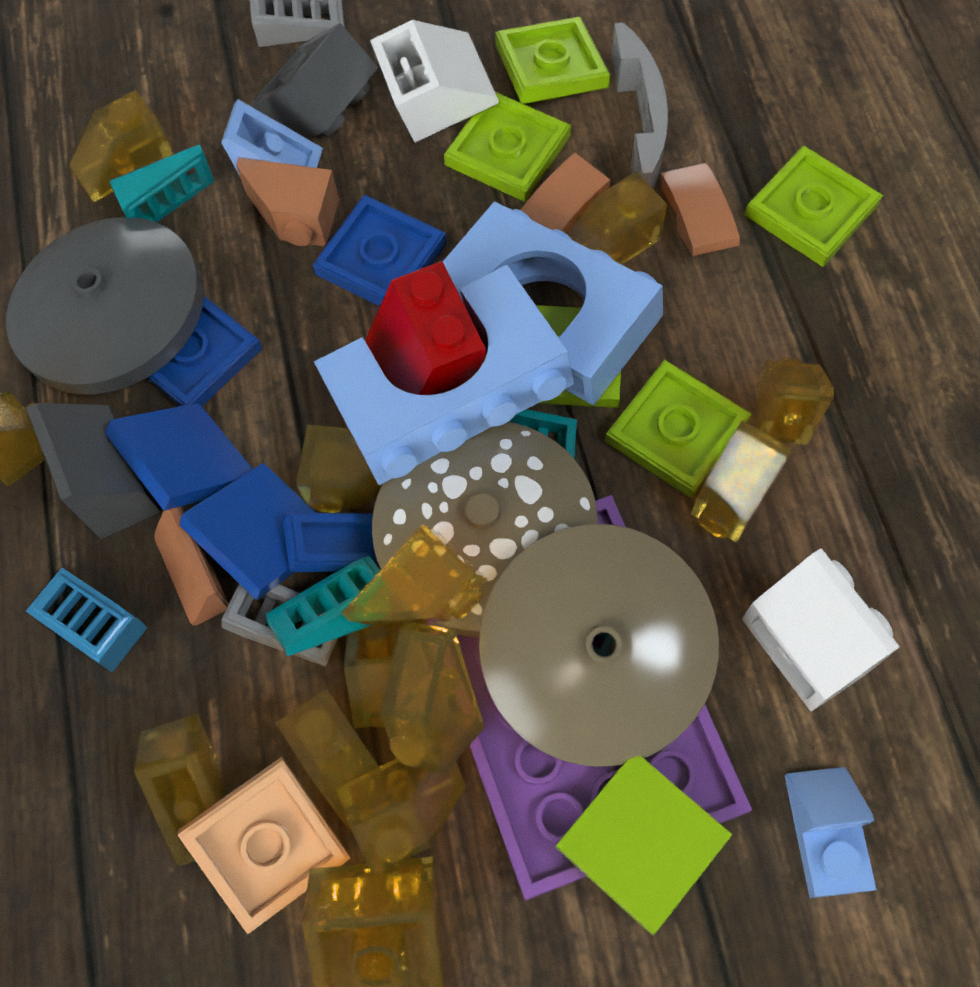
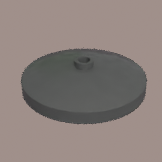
M116 217L82 225L62 235L45 247L29 263L19 277L11 293L6 313V329L9 343L20 362L34 376L57 390L73 394L93 395L129 387L146 379L165 366L183 348L192 335L201 315L204 301L202 273L197 261L183 240L162 224L142 218L131 217L127 219V217Z

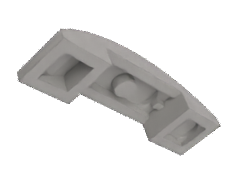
M614 23L611 60L617 92L636 91L643 133L635 134L631 169L638 203H647L659 177L668 126L666 91L659 69L641 39L625 23Z

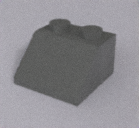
M339 23L300 45L249 106L306 139L321 133L327 137L335 132L344 122L345 116L342 112L348 104L353 105L357 103L369 91L371 86L367 81L377 70L378 66L345 27Z
M35 403L26 407L60 499L100 539L160 513L155 498L105 435L109 421L118 419L108 405Z

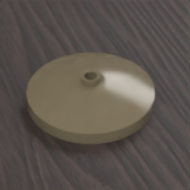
M608 524L579 525L565 528L539 539L514 558L494 584L483 610L479 631V656L483 677L496 707L509 725L528 743L548 755L569 763L599 767L617 766L624 764L629 758L637 756L646 758L662 750L676 740L698 716L710 694L716 676L719 659L718 627L709 596L701 581L688 564L671 548L645 533L627 527ZM599 633H607L613 640L608 646L610 653L606 656H599L592 648L593 638Z

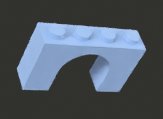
M495 201L443 261L461 299L462 296L459 288L505 265H508L521 285L537 281H551L568 286L577 292L584 300V304L575 319L559 337L568 350L574 385L565 390L593 406L663 316V285L657 283L652 276L642 271L635 272L615 262L605 252L600 250L593 251L573 241L563 231L558 229L551 230L533 221L523 211L518 209L511 210Z
M508 265L459 288L465 308L488 352L476 374L453 390L435 395H417L400 390L385 377L363 337L314 361L378 485L392 478L407 475L415 466L441 452H450L457 449L473 436L493 426L507 423L516 414L541 401L551 400L560 395L564 389L574 385L568 350Z

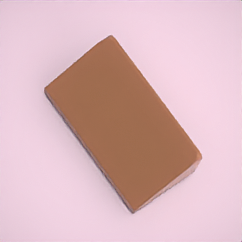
M180 506L163 511L156 527L154 538L189 622L192 625H198L225 612L229 602L207 552L179 526L181 516L186 512Z

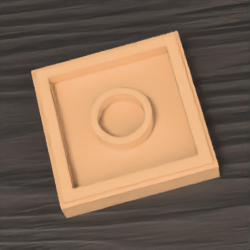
M280 757L178 829V837L247 934L350 859L349 852L283 757Z

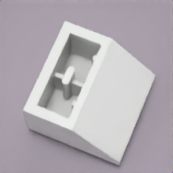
M411 20L370 40L395 106L414 142L420 141L499 103L468 32Z
M822 548L811 554L752 602L742 617L743 622L811 712L864 677L900 647L893 639V630L886 618L879 611L869 608L854 590V582L847 569L838 561H831Z

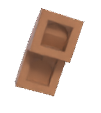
M574 152L534 192L521 208V211L526 213L533 221L551 230H561L570 237L575 233L576 220L609 192L610 179Z
M707 163L661 173V190L676 213V231L692 256L740 246V236L732 212L717 179Z

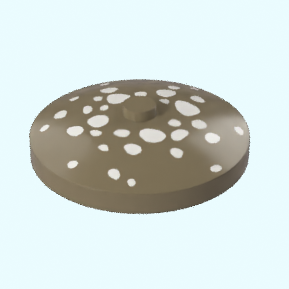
M507 422L500 426H493L473 436L453 451L441 452L415 466L405 476L392 478L383 483L374 506L372 538L376 558L382 573L388 579L393 593L405 607L417 617L438 629L462 636L479 637L482 614L488 596L494 584L512 560L527 547L551 533L579 525L598 524V514L590 483L576 460L562 446L548 436L532 428Z

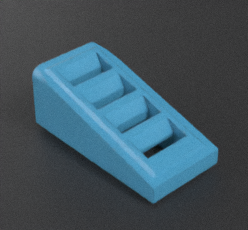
M64 568L58 571L26 610L31 616L110 672L116 669L148 628L137 617ZM66 587L72 588L71 593L53 615L47 613V610ZM82 596L87 599L68 624L64 625L61 621ZM97 606L102 610L81 635L77 634L76 631ZM110 617H114L116 621L96 646L91 644L90 642Z

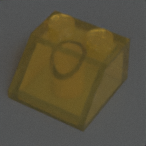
M433 857L310 869L302 927L314 987H445L439 901Z

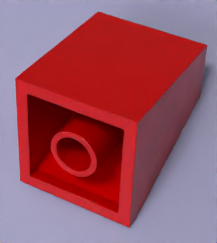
M443 261L391 280L365 339L385 377L400 390L417 395L444 393L467 382L482 366L486 358V348Z

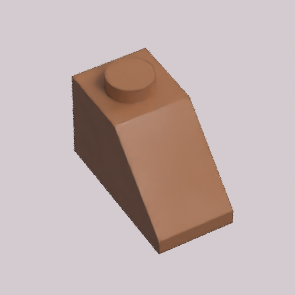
M238 157L236 167L245 192L277 237L282 241H288L297 246L310 244L326 247L339 203L332 170Z

